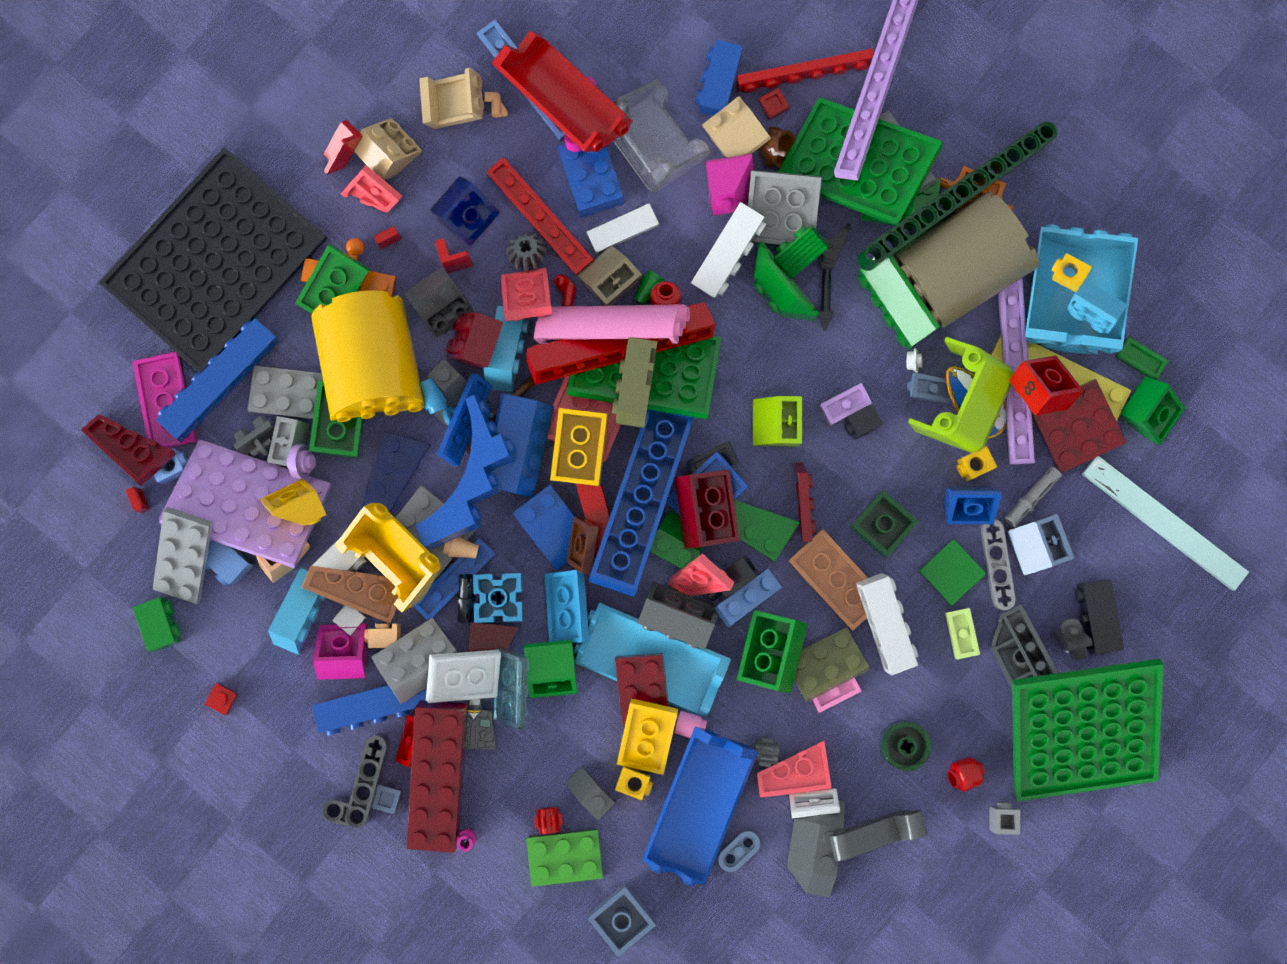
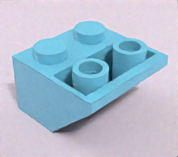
M1085 280L1072 297L1067 309L1074 318L1081 321L1084 319L1091 323L1090 326L1095 331L1109 334L1124 312L1127 304Z

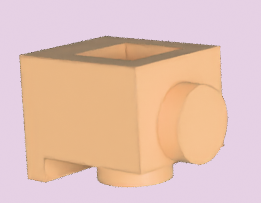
M375 624V629H365L364 637L365 643H368V648H386L400 639L401 624H392V628H390V624Z

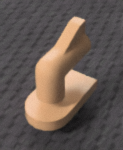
M484 92V102H491L492 117H507L508 113L501 102L500 94L498 92Z

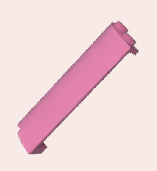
M684 304L552 307V314L538 317L534 339L539 344L550 343L551 340L669 338L673 344H678L679 336H682L683 329L686 328V321L690 319V310Z

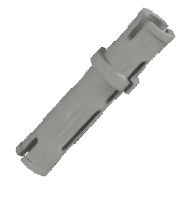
M1050 466L1023 498L1020 497L1017 500L1016 506L1004 517L1005 521L1016 528L1028 513L1031 514L1034 511L1037 503L1062 477L1060 471Z

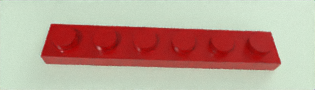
M872 48L737 75L738 92L751 93L761 87L771 89L778 87L781 83L789 82V84H796L806 78L816 80L823 78L826 74L834 73V75H841L851 69H856L857 71L865 70L871 65L874 51Z
M504 157L486 171L491 180L576 276L594 261Z

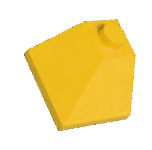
M300 479L260 498L261 503L273 516L304 526L315 524L321 520V517L326 516L316 490L304 479Z

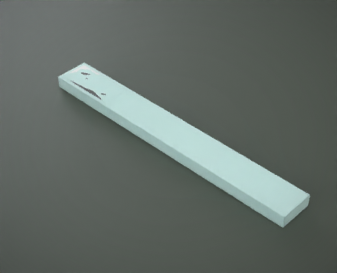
M1101 457L1093 458L1083 471L1082 475L1230 590L1235 591L1249 573V571Z

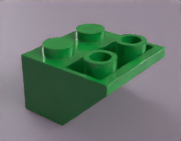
M572 640L524 644L526 676L530 698L578 693Z

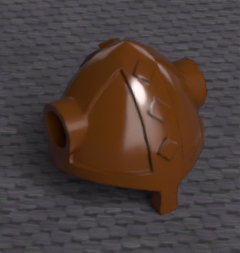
M769 127L768 135L771 139L758 148V152L765 160V166L780 168L796 138L791 131Z

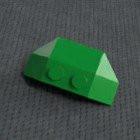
M763 241L758 243L753 276V287L760 296L764 294L769 301L767 303L769 308L775 314L778 312L781 317L816 320L820 314L777 260H775L774 255Z

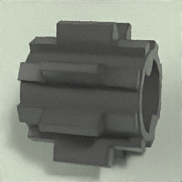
M767 737L755 740L754 749L758 751L754 762H759V766L771 767V764L777 765L779 743L774 742L773 738Z

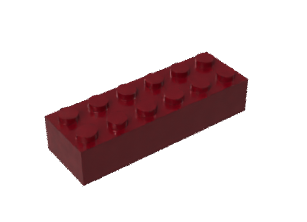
M420 700L415 707L407 849L455 853L457 849V836L460 833L468 704L451 702L428 703L426 700Z

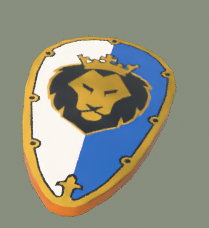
M953 366L949 367L946 371V383L948 393L958 413L975 374L963 368ZM1005 401L989 438L1001 434L1007 426Z

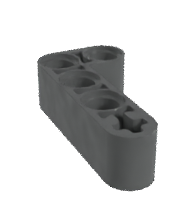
M377 734L367 739L350 800L336 797L325 803L322 814L326 820L352 828L362 827L370 820L373 811L372 804L378 784L381 782L390 749V741L387 736ZM380 740L379 745L383 747L377 750L375 757H369L374 755L376 751V746L373 743ZM368 763H373L376 766L375 775H370L366 771ZM361 786H365L370 790L369 798H363L360 795ZM332 804H337L340 807L339 816L332 814L330 810ZM354 810H360L363 813L364 819L362 822L354 819Z
M901 810L829 835L835 861H842L899 840L922 838L927 836L928 833L921 810Z

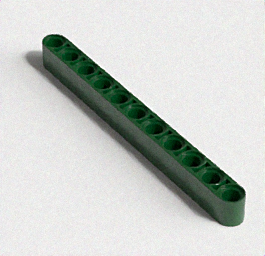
M1049 121L1040 123L871 242L858 255L857 262L863 270L871 271L1044 149L1057 137L1056 126ZM921 216H923L927 220V222H924ZM904 228L909 231L910 235L905 233ZM886 241H889L893 248L889 247ZM868 253L874 256L875 261L869 258Z

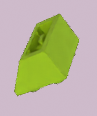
M775 396L753 399V446L799 447L802 444V396Z

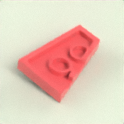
M701 554L671 576L668 585L674 590L685 593L688 596L728 591L732 589L734 581L727 576V573L719 569L704 554Z
M825 741L756 774L760 798L832 789Z

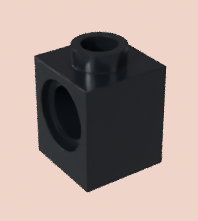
M873 404L856 411L844 419L846 422L844 424L846 432L849 436L853 435L855 440L883 425Z

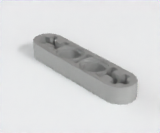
M995 519L992 526L997 527L998 531L994 532V539L1000 538V542L988 544V540H993L992 534L986 531L990 524H982L980 533L992 603L999 610H1009L1014 606L1016 598L1004 527L999 520ZM994 546L999 547L1002 551V556L998 560L990 556V549ZM998 569L1003 570L1006 574V579L1003 583H998L994 580V573ZM1008 585V589H1003L1004 596L1009 597V601L1004 606L1003 603L998 602V598L1002 597L1001 590L996 591L995 587Z

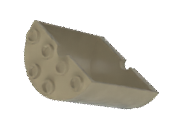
M990 191L945 218L893 255V258L942 328L948 326L1039 267L1036 250L1027 244L1025 239L1029 236L1021 222L1009 206L998 195L992 196Z

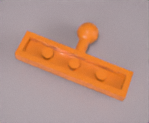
M352 238L346 243V251L349 256L358 260V256L364 252V243L360 239ZM305 259L301 276L302 282L307 283L319 261ZM369 271L358 291L388 292L390 297H393L397 277Z

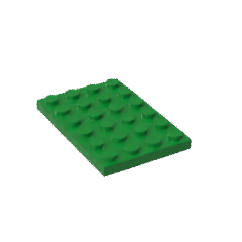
M819 97L778 172L822 177L820 197L896 226L905 219L944 146L943 142L879 119L858 181L835 177L834 170L855 110Z
M713 336V338L657 352L647 409L708 420L721 337ZM620 362L570 375L567 395L613 403L614 399L619 400V394L616 393L617 380L622 379L623 375L619 373Z

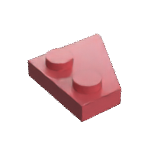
M367 165L362 168L341 193L344 197L352 195L360 198V203L374 206L376 209L386 213L402 197L398 191Z

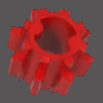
M558 807L537 809L534 823L535 828H539V834H551L561 831L560 826L563 825L562 812L559 813Z

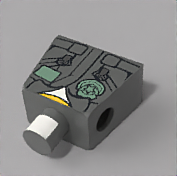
M483 699L468 700L465 749L498 748L493 709H482Z

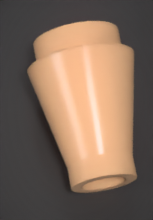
M458 537L445 543L443 553L448 554V557L476 559L479 545Z

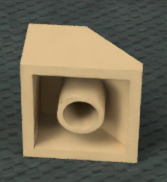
M739 96L702 124L711 140L726 158L752 154L771 139L753 112Z

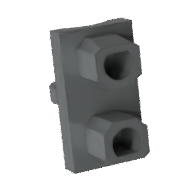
M259 416L252 423L255 430L251 433L241 429L234 434L236 443L233 445L242 454L253 455L254 457L260 452L265 457L269 454L267 447L271 445L275 426L262 416Z
M1073 617L1065 619L1060 625V631H1054L1055 638L1062 644L1063 650L1071 654L1073 660L1087 658L1086 647L1092 646L1091 638L1082 631V625L1077 619Z

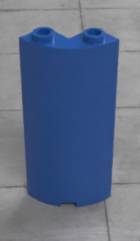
M695 726L642 858L644 862L650 865V870L658 874H663V871L674 872L682 878L681 882L689 886L706 884L758 754L757 750L734 739L730 740L722 737L719 733Z

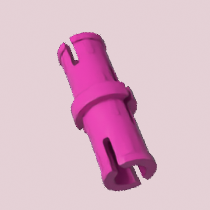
M466 828L459 833L460 837L457 836V847L459 850L463 849L462 852L469 851L474 846L473 843L475 844L476 842L475 832L473 830L470 831V828Z

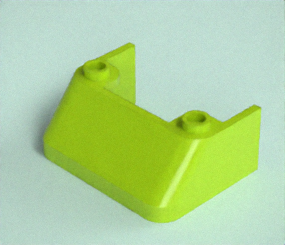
M946 337L944 341L950 352L963 356L962 362L965 368L975 372V376L957 415L949 412L940 413L935 418L932 426L911 418L908 423L916 433L970 453H977L984 448L1011 388L1012 384L1009 379L1014 373L1009 365L981 348Z

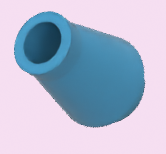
M433 378L420 382L425 409L429 411L430 415L448 408L446 405L447 399L435 384Z

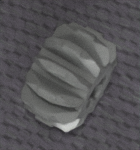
M525 231L522 237L516 233V240L510 239V247L506 249L509 262L515 264L517 270L521 267H524L526 272L529 270V267L536 270L537 263L543 264L544 256L546 255L544 241L538 239L536 233L529 236L528 232Z

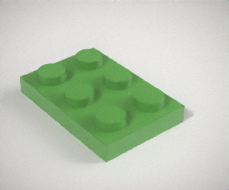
M598 829L526 838L531 887L603 879Z

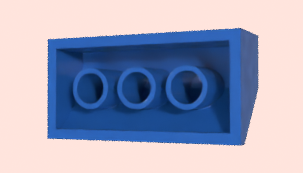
M501 394L495 425L498 434H502L507 439L510 438L516 449L513 452L516 459L490 471H493L498 479L499 485H497V489L499 491L518 496L534 497L554 406L514 395Z

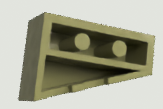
M628 338L625 359H621L619 373L623 374L622 379H618L616 385V393L619 394V400L614 399L612 414H616V424L642 428L645 426L657 341Z

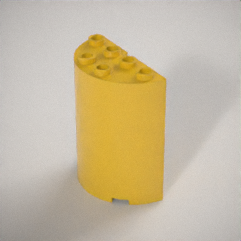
M374 290L352 292L332 298L333 303L327 306L321 304L313 311L311 318L331 421L346 422L355 417L368 419L374 417L375 412H384L385 415L390 416L399 413V411L418 412L425 408L405 304L400 296L390 297L388 292Z

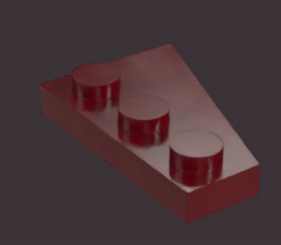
M803 462L793 463L794 471L798 476V481L795 485L797 498L800 500V504H798L800 535L803 542H812V534H816L815 520H811L810 511H814V499L809 497V488H813L812 474H808Z

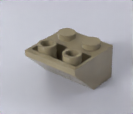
M612 245L577 275L603 306H613L642 280V274Z

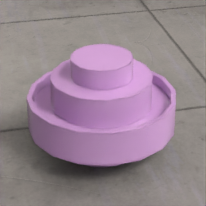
M296 444L290 449L287 456V468L295 479L308 478L311 471L315 468L316 458L309 451L308 446Z

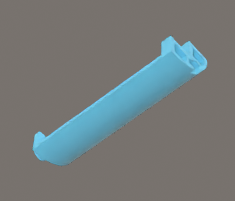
M600 602L596 611L591 609L588 616V623L590 624L588 628L589 642H577L574 653L577 654L576 664L617 681L616 656L663 653L669 704L689 713L702 716L703 719L706 718L717 690L724 679L731 661L730 658L707 648L705 650L702 648H692L686 642L679 639H669L658 631H648L642 625L637 624L639 619Z

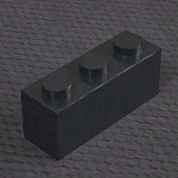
M1111 579L1076 584L1075 598L1077 603H1080L1082 612L1079 613V620L1082 627L1085 628V633L1092 640V646L1086 647L1089 650V654L1097 655L1124 650Z

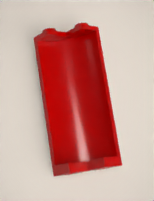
M530 30L517 49L504 45L492 62L510 82L584 152H599L603 147L613 142L619 136L623 137L629 131L633 120L542 35Z

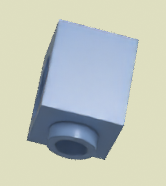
M173 449L176 455L171 460H174L175 467L173 470L168 471L167 462L155 473L154 477L158 483L166 484L181 476L188 462V458L183 452Z

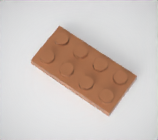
M822 529L812 538V542L805 544L788 562L849 629L853 631L867 618L856 582L868 577Z

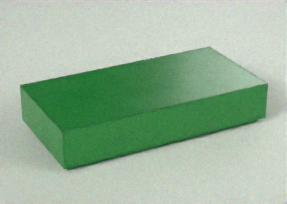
M1131 337L1125 339L1123 349L1117 352L1115 358L1144 376L1158 380L1169 362Z

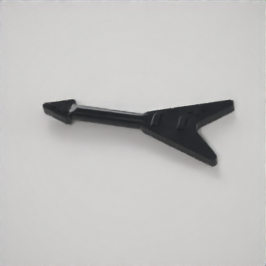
M849 223L831 239H826L820 233L830 245L817 258L822 270L821 311H819L818 317L823 331L827 330L833 316V312H830L831 273L850 230L851 224Z

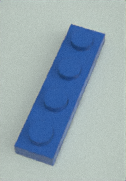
M477 373L470 374L437 451V455L453 467L460 465L472 436L471 416L466 398L475 395L486 402L492 385Z
M481 538L474 542V544L479 545L476 559L459 557L431 585L424 598L414 605L427 620L434 618L459 593L460 574H463L464 578L465 574L477 575L497 555Z

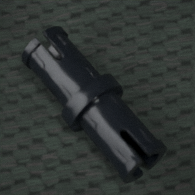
M463 574L459 575V594L456 595V601L458 602L457 621L460 623H466V619L468 623L472 622V603L475 602L472 574H465V578Z

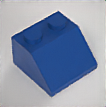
M946 487L943 499L946 524H994L1002 492L994 487Z

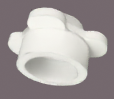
M914 348V351L907 352V370H914L915 373H918V368H922L923 356L922 353L918 352L917 348Z

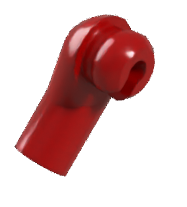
M559 274L554 278V285L564 294L561 306H573L576 286L569 277Z

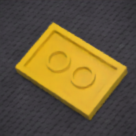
M631 699L617 765L663 775L678 709Z

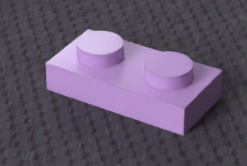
M862 383L819 406L831 426L872 404V401Z

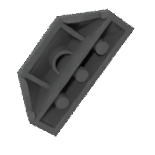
M1020 604L1001 614L991 649L1010 687L1012 688V680L1059 673L1023 605Z
M838 800L840 813L794 818L787 867L808 894L830 897L837 877L839 861H835L829 835L844 830L845 801Z

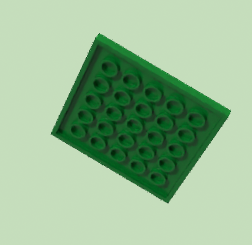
M1161 659L1012 680L1013 776L1016 802L1158 781L1164 666Z

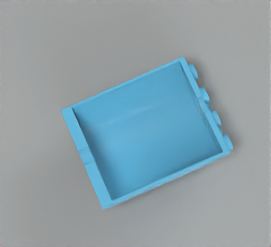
M1057 225L1041 227L1037 251L1039 267L1034 271L1025 340L1031 344L1041 343V346L1046 349L1076 354H1098V350L1108 354L1121 351L1123 349L1138 238L1132 237L1128 233L1109 235L1107 231L1095 230L1093 234H1085L1084 229L1072 227L1069 230L1060 229ZM1066 253L1092 266L1085 280L1127 304V307L1109 334L1106 332L1099 333L1090 326L1091 323L1084 319L1081 321L1070 315L1067 307L1076 292L1053 281L1052 277L1055 272L1051 271L1058 258L1063 259ZM1065 268L1063 270L1064 274L1069 277L1076 275L1075 270L1072 268Z

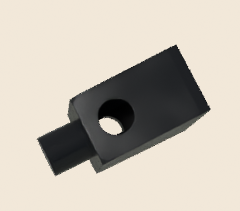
M744 555L724 570L727 576L734 581L732 589L707 595L712 601L721 595L727 598L760 573L748 556Z

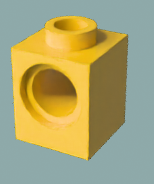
M1066 253L1063 259L1058 258L1053 265L1051 271L1055 273L1052 280L1077 292L1090 273L1092 266ZM1065 268H1072L1075 270L1076 275L1069 277L1064 274L1063 270Z
M987 446L977 453H971L957 460L959 464L957 465V470L960 476L966 478L967 481L997 468ZM971 459H976L979 462L980 468L978 471H974L970 467Z
M623 766L615 790L642 800L644 795L649 796L653 782L649 781V774ZM633 777L639 778L642 782L641 787L636 790L631 789L628 785L629 779Z

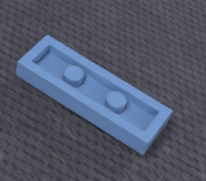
M766 569L714 609L726 626L730 627L781 589L782 586L771 571Z

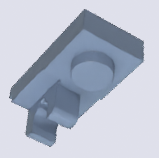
M912 373V381L907 383L906 391L910 392V397L949 405L953 404L948 393L945 378Z

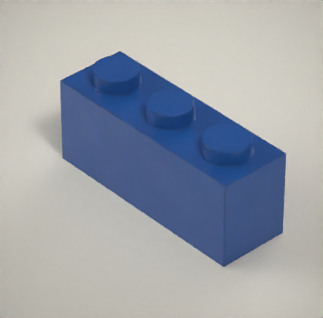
M717 39L714 47L710 46L707 60L710 61L709 68H704L701 82H705L703 90H698L695 103L699 104L698 112L714 116L729 104L743 46Z

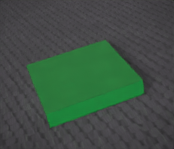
M954 539L919 570V573L950 606L958 601L986 574Z

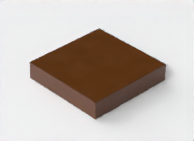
M574 516L566 562L581 573L591 574L599 527L584 517Z

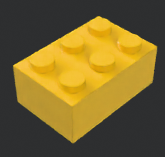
M559 408L550 480L600 486L608 414Z

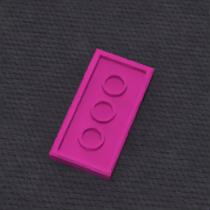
M176 352L132 361L147 439H152L158 442L159 445L168 448L197 442L195 429L180 442L156 421L159 417V411L166 405L170 406L175 401V395L182 388H187L181 356Z

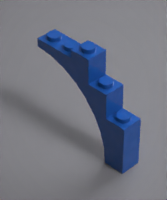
M475 395L466 398L471 416L472 442L465 473L446 503L430 517L415 525L421 543L427 549L432 550L482 526L480 522L482 518L481 512L474 504L499 493L497 485H499L495 473L490 471L516 459L513 454L516 449L510 438L507 439L502 434H498L495 423L490 421L487 415L489 413L487 403L484 399L481 400Z

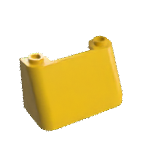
M370 503L364 506L335 544L343 554L347 550L356 552L355 556L358 559L365 556L396 586L392 591L394 595H398L394 605L401 612L406 611L424 598L440 570L438 558L431 554L381 503Z

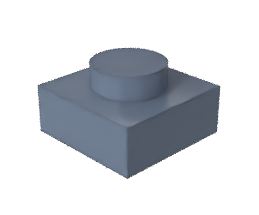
M378 784L372 808L396 814L402 790Z

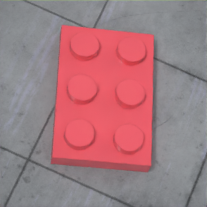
M547 268L501 275L505 321H519L524 318L543 317L552 314Z

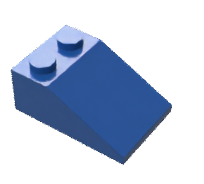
M549 485L515 510L513 515L557 571L567 563L574 515L553 487Z

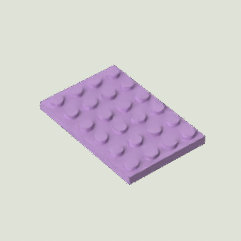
M200 439L163 509L164 511L167 507L211 521L213 525L210 540L295 568L315 525L307 524L304 526L275 517L260 501V498L300 480L293 478L289 469ZM308 476L304 480L316 490L323 506L332 488L331 483ZM163 511L159 517V522L161 524L163 518Z

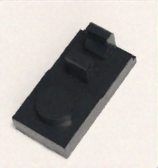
M727 441L687 461L692 473L699 469L716 452H719L731 466L737 464L739 461L730 442Z

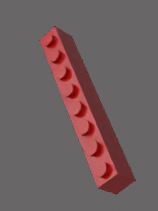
M705 302L687 306L690 310V319L686 321V328L683 329L682 336H679L678 344H673L669 338H646L645 340L657 341V353L713 338L715 322ZM560 339L546 344H537L527 348V364L535 385L621 362V359H625L628 339Z

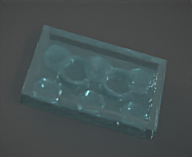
M496 648L495 650L501 652L498 692L497 697L494 698V719L517 730L525 729L528 718L526 708L529 692L527 685L528 657L506 648Z

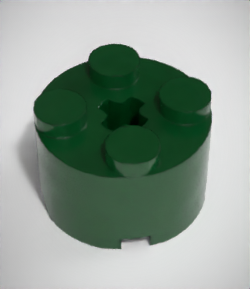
M900 720L889 724L881 732L879 748L883 758L890 765L900 770L913 771L921 768L926 763L931 754L932 743L928 733L921 726L910 721ZM904 740L910 743L906 751L900 748Z

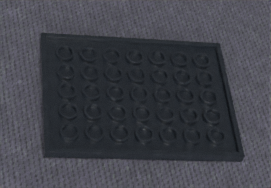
M223 147L100 280L99 284L195 370L203 372L209 366V360L214 355H219L225 349L224 346L228 340L233 337L236 338L241 333V328L246 322L254 320L304 265L305 259H309L328 238Z

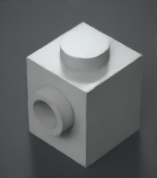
M997 802V806H990L989 830L995 834L1020 835V810L1012 807L1010 802Z

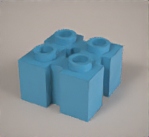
M522 573L502 574V580H495L494 574L473 575L474 594H480V603H474V623L496 622V616H503V622L525 621L524 602H518V593H524ZM499 591H501V595L505 596V600L500 605H498V601H494V595H497Z

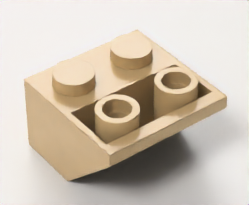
M392 118L361 129L360 134L363 137L354 151L383 180L397 175L422 152L415 141Z

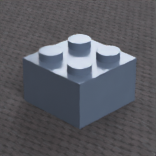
M626 882L589 912L587 918L618 957L656 926V919Z

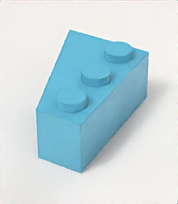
M498 306L495 319L502 321L503 325L489 366L484 368V377L492 385L491 389L513 393L516 374L519 373L520 368L519 357L524 351L525 340H523V335L528 333L529 320L524 318L519 321H505L503 306Z
M300 568L268 630L274 645L298 655L301 652L312 623L318 616L321 602L326 599L321 595L301 588L308 572Z

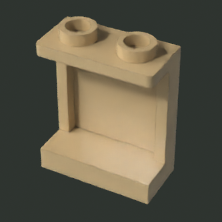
M465 68V74L434 81L429 77L420 78L423 123L432 129H438L483 119L482 110L484 109V102L481 98L482 79L479 73L471 68Z

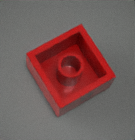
M1056 355L1023 361L1009 379L1016 392L1022 397L1035 416L1069 409L1084 391Z

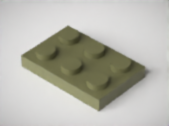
M846 627L801 650L794 681L803 698L808 702L869 671L870 668Z

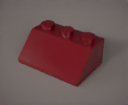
M730 470L674 478L685 549L740 541Z

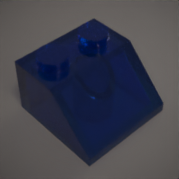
M461 176L455 180L430 209L448 229L470 247L500 213L472 182Z

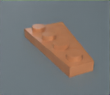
M310 565L301 586L303 589L387 623H391L397 609L394 603L398 599V595L392 593L396 586L386 576Z

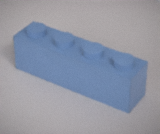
M210 540L206 569L209 570L211 568L217 573L215 577L223 585L236 586L255 564L238 549Z

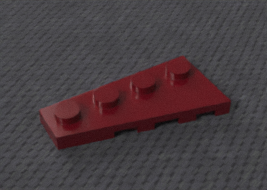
M100 414L81 429L92 442L140 487L176 455L173 449L161 446L158 442L147 439L133 430L130 431L121 424Z

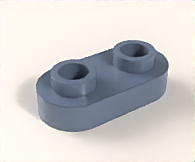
M751 830L740 832L720 851L718 855L720 867L727 872L737 871L759 850L760 839L758 835ZM745 838H750L752 840V844L750 846H745L743 844ZM732 854L735 859L729 863L726 861V856Z

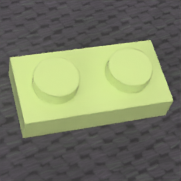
M970 608L946 612L945 616L955 659L980 655Z

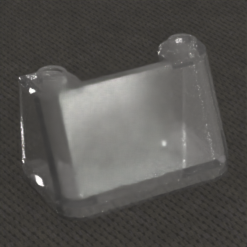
M658 79L618 97L614 102L633 120L629 131L623 137L619 136L615 139L614 143L651 192L662 190L704 161L711 153L706 143L701 139L695 138L689 142L664 107L668 101V92Z

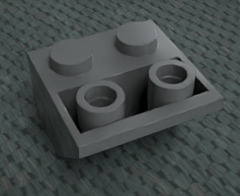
M442 267L404 293L436 338L454 326L456 318L461 317V314L474 311Z

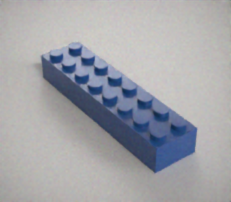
M647 409L644 428L640 427L590 574L589 582L635 597L694 417Z

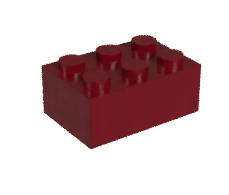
M477 312L461 314V317L456 318L453 330H455L454 337L448 341L446 346L447 358L470 367L488 368L503 322Z

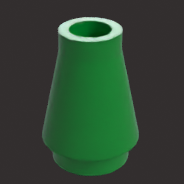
M651 270L647 274L644 273L634 299L646 305L651 299V290L654 285L665 280Z

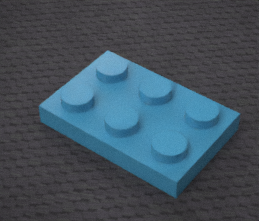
M572 570L544 574L549 642L572 640V643L589 642L584 573Z

